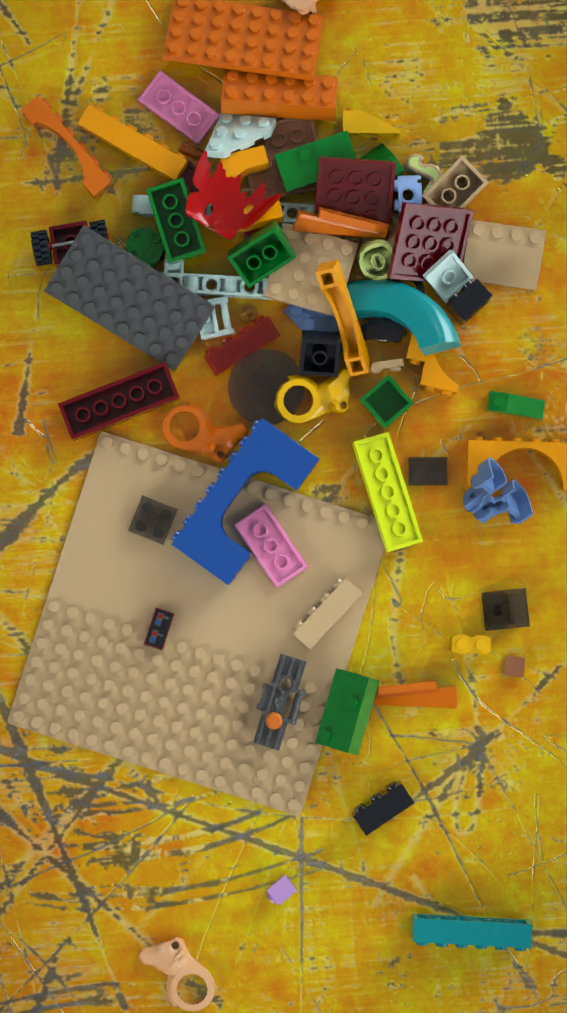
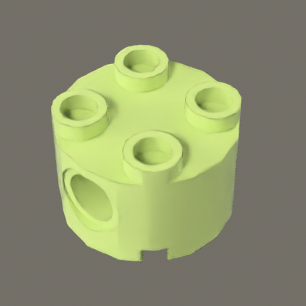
M368 239L357 250L358 265L366 277L372 278V280L387 278L393 248L385 239Z

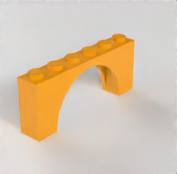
M472 437V440L467 441L466 487H472L470 480L472 476L478 473V465L489 457L497 461L508 452L524 449L535 451L545 456L554 465L559 474L561 490H567V443H560V439H548V442H541V439L530 438L529 442H522L521 438H510V441H502L501 437H491V441L483 440V437Z

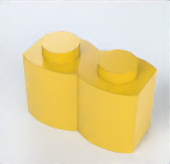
M454 635L451 637L450 651L458 654L469 652L487 654L491 652V638L484 635L472 637Z

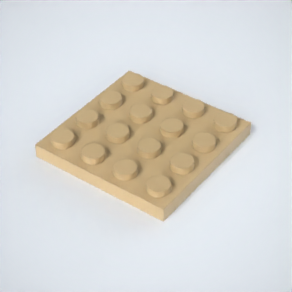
M284 223L283 231L287 235L297 258L269 275L264 297L335 317L329 301L321 291L315 272L320 263L338 259L347 285L358 243L325 234L293 231V225Z

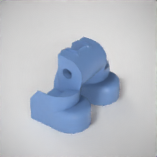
M489 457L478 465V473L472 476L470 480L472 487L467 490L463 497V505L468 512H474V517L483 524L496 514H501L505 511L509 515L511 524H521L534 515L525 489L514 479L507 482L504 471L493 458ZM501 488L502 494L493 497L492 494Z

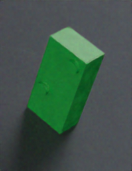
M346 130L273 155L285 192L317 182L319 156L356 159L348 131Z
M182 177L146 189L169 263L172 265L207 254L208 252L198 222L186 214L189 192L184 178Z
M336 668L315 743L359 755L379 680Z

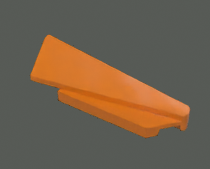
M435 680L381 686L377 688L373 705L456 708V686L437 688Z

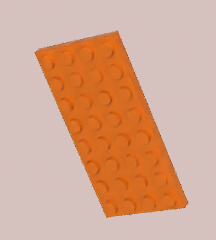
M174 0L163 60L314 81L325 15L311 13L302 15L297 11L220 0Z

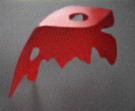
M204 151L197 163L193 176V184L199 191L189 194L186 203V214L209 228V225L214 227L212 231L224 238L232 239L239 229L250 227L267 213L278 201L282 193L263 199L266 188L264 187L265 183H262L247 198L246 192L240 193L242 175L239 174L235 178L232 176L227 178L222 162H219L215 173L210 178L211 162H207V151ZM209 203L213 205V212L207 216L204 212ZM248 204L253 205V209L248 214H245L243 209Z

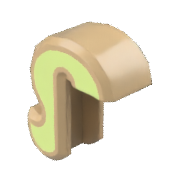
M412 154L406 160V170L413 175H420L421 179L429 182L423 192L424 194L442 176V171L436 165L422 164L424 157L419 154Z

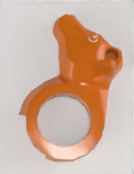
M191 402L189 406H178L171 409L162 422L163 435L171 446L182 451L205 454L217 463L224 462L238 442L248 434V428L243 423H235L230 426H213L204 409ZM182 412L193 414L199 421L198 434L189 441H179L170 432L171 420Z

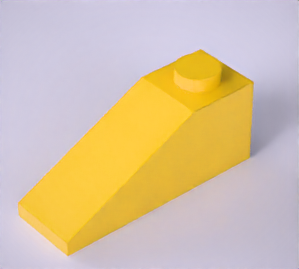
M358 108L343 110L342 132L347 130L349 137H399L400 129L362 110H358Z

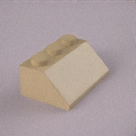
M461 155L422 197L430 205L464 208L489 182Z

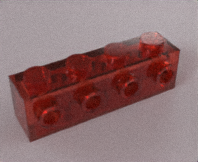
M261 315L253 320V325L241 327L237 330V335L233 337L229 335L221 340V345L217 347L213 345L204 351L206 354L203 357L215 376L281 336L269 316L264 317Z

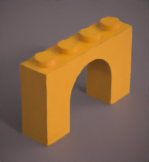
M264 145L231 153V156L224 159L219 158L223 164V169L226 170L227 178L231 176L235 178L241 174L242 179L248 174L269 169ZM279 199L258 221L246 229H239L238 232L242 233L262 228L274 220L277 223H282L284 216ZM248 204L243 209L244 213L248 214L253 209V205Z

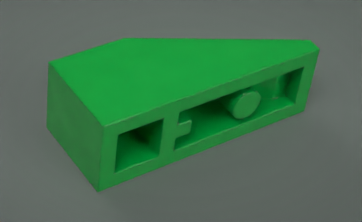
M489 391L486 412L543 420L545 400Z

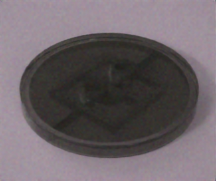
M259 349L243 356L233 367L228 381L229 398L238 414L252 423L256 420L260 421L262 418L271 425L285 421L276 411L274 402L280 386L289 380L287 376L301 375L299 374V367L296 362L285 353L273 349ZM292 386L284 395V406L292 415L302 402L304 396V387Z

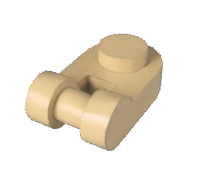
M402 358L374 362L371 365L370 372L378 374L383 369H389L390 372L401 371V367L404 366V360Z

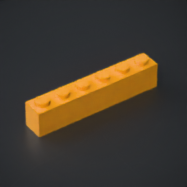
M90 104L88 105L77 123L80 129L170 181L181 178L188 167L187 160H185L186 157L179 152L175 154L169 151L170 148L164 143H155L153 141L154 138L146 133L142 135L131 124L126 126L121 123V119L117 116L105 114V110L100 106L95 105L93 107Z

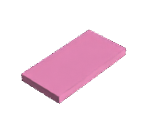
M161 70L137 100L197 146H199L220 117L219 113Z
M266 504L234 524L276 588L308 568V565Z

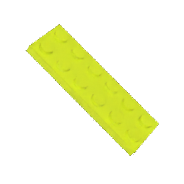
M389 432L353 442L352 446L386 553L423 542Z

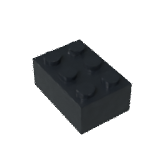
M396 781L391 782L386 786V791L381 794L378 791L370 797L371 801L366 804L362 802L353 808L355 812L352 815L366 836L414 804V801L400 781L398 783Z

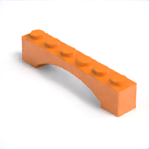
M36 96L21 109L22 114L34 128L39 126L55 133L72 148L83 169L84 180L82 184L96 200L113 186L110 181L112 176L106 169L102 171L99 168L100 162L94 155L90 157L87 154L88 148L82 141L79 143L74 138L76 134L69 126L67 128L64 127L62 124L64 120L57 112L53 114L50 110L52 106L45 98L41 100L39 96Z

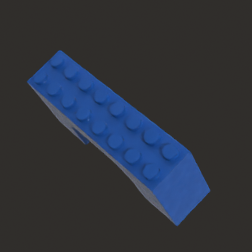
M263 418L260 421L256 420L250 428L252 430L250 436H244L239 443L241 446L239 451H234L229 457L228 461L230 463L227 468H221L217 474L219 479L215 484L211 483L205 491L207 495L204 500L201 498L194 506L196 511L193 515L188 514L183 521L185 525L181 531L177 530L171 538L173 540L171 545L227 585L231 584L252 555V553L229 538L222 525L225 512L247 481L257 473L266 472L273 474L295 491H298L319 461L318 457Z

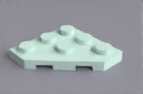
M220 114L205 149L207 157L224 159L231 156V152L237 149L242 151L254 145V141L263 138L265 140L271 137L276 126V118Z

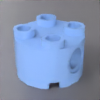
M420 175L397 176V180H394L393 191H397V199H393L394 210L398 211V214L401 212L403 202L422 204L421 183H417V180H421ZM406 189L412 192V197L409 200L403 198V192Z

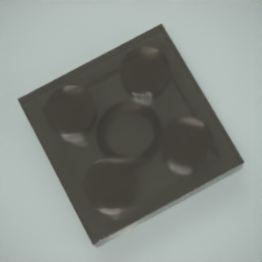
M142 495L128 531L164 545L178 509Z

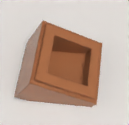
M505 655L503 675L523 677L526 658Z

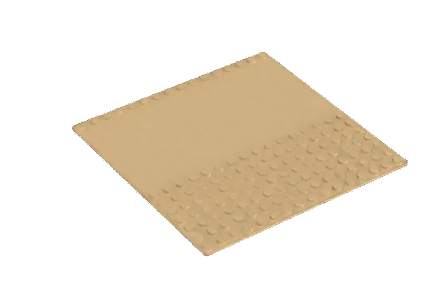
M101 432L15 695L8 723L299 816L322 745L315 743L334 674L336 668L345 671L347 669L385 548L375 517L250 478L223 516L222 525L226 535L252 553L234 524L266 504L308 565V568L276 588L252 553L231 584L227 585L171 545L173 543L172 536L177 530L181 531L185 526L183 521L188 514L193 515L196 511L194 508L195 504L200 498L204 500L207 495L206 489L211 483H216L219 479L217 474L221 469ZM340 578L342 580L347 578L363 594L322 638L309 649L293 634L295 632L293 628L300 620L306 621L308 618L306 614L313 606L318 608L322 604L320 599L327 592L331 594L335 590L333 585ZM156 608L174 613L162 651L144 645ZM280 654L306 661L298 688L305 691L306 695H303L295 720L297 724L287 723L278 751L255 744L253 741L263 712L256 709L263 693V684L271 685ZM283 678L280 681V686L283 689H289L291 687L290 679ZM289 692L282 717H289L296 693Z

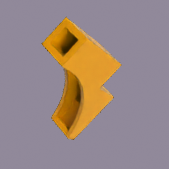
M411 333L405 360H408L409 364L420 366V363L424 364L419 386L423 387L422 390L427 392L438 390L445 396L452 397L453 394L456 395L459 385L443 372L436 360L435 354L427 356L422 354L415 336Z

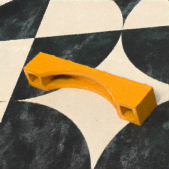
M337 259L320 263L315 274L321 291L325 294L335 315L349 375L352 377L366 374L371 368L372 361L339 261Z

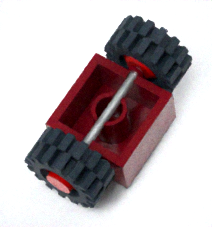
M105 219L89 222L90 225H88L87 221L49 227L50 243L47 230L31 232V243L36 265L52 264L51 250H53L54 262L58 268L83 225L90 226V229L109 240Z

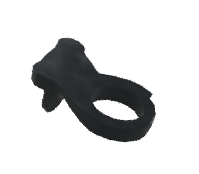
M386 279L397 282L410 281L416 286V289L425 294V287L422 281ZM373 317L367 324L360 326L365 341L374 340L382 343H400L403 337L405 338L407 335L404 326L386 317Z

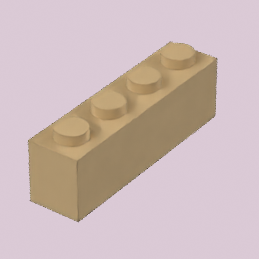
M340 578L333 585L335 590L331 594L327 592L320 599L322 604L318 608L313 606L306 614L308 616L306 621L300 620L293 628L295 630L293 634L309 649L322 638L363 594L347 578L344 580Z

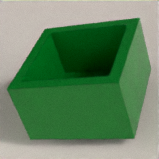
M389 374L359 400L361 405L383 430L388 428L414 404Z

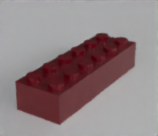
M163 362L58 403L71 439L76 441L181 399L166 362Z

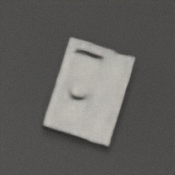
M447 457L408 458L409 486L447 485Z

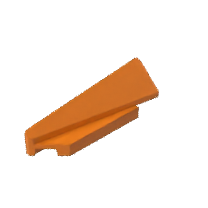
M319 206L316 214L298 209L293 225V231L380 239L386 238L389 228L387 223Z

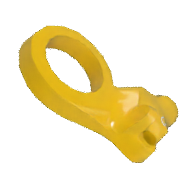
M340 367L338 369V377H330L321 384H317L303 375L287 376L289 380L280 386L274 402L279 416L290 423H304L326 413L343 414L349 407L348 400L352 377H350L347 367ZM296 385L304 387L311 396L310 408L307 412L298 416L288 412L283 401L286 391Z

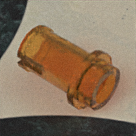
M183 141L179 148L181 154H185L199 161L204 150L189 144V141Z

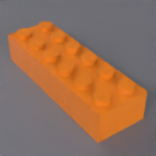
M224 69L221 114L335 122L338 77L315 75L314 81Z

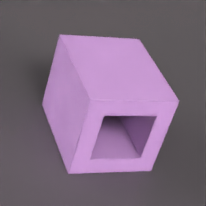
M284 874L267 888L268 894L266 896L273 904L276 902L280 905L294 894L297 888Z

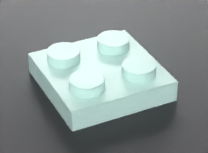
M451 249L422 275L445 303L456 292L458 293L469 280L474 278Z

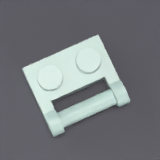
M228 297L207 300L213 305H220L224 329L219 330L214 308L200 331L201 341L234 335L235 331L231 325L227 305L229 303Z

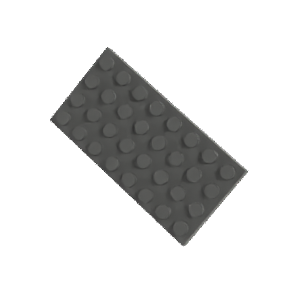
M85 225L81 228L44 289L49 295L159 362H166L167 366L176 371L215 308V305Z

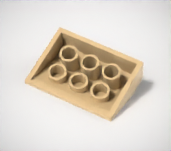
M472 220L463 264L474 277L471 280L478 279L481 283L536 291L546 230Z

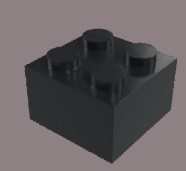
M478 279L474 281L469 280L462 287V292L460 294L456 292L447 302L446 310L461 326L486 305L493 296Z
M302 330L299 374L338 377L341 345L340 332Z

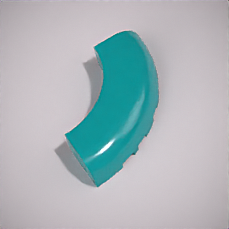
M363 279L347 283L358 319L386 317L401 324L415 336L419 349L424 356L461 346L455 327L447 314L434 300L418 289L404 283L386 279Z

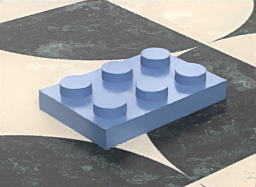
M289 305L284 310V313L301 330L339 332L335 317L294 305Z

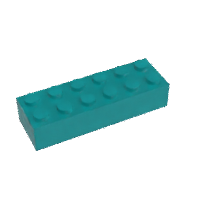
M412 913L411 938L419 946H428V943H435L438 947H448V944H454L457 948H467V945H474L477 949H487V946H493L496 950H506V947H512L515 951H526V948H531L532 924L529 920Z

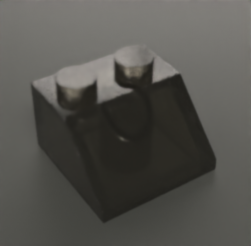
M526 588L481 593L486 631L530 626Z

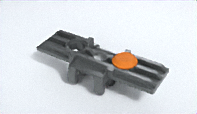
M280 654L271 685L263 684V693L260 702L256 706V709L263 712L253 743L279 751L287 723L297 724L295 720L303 695H306L305 691L298 689L306 661ZM283 678L290 679L291 687L289 689H283L280 686V681ZM291 691L296 694L289 717L285 718L282 717L288 694Z

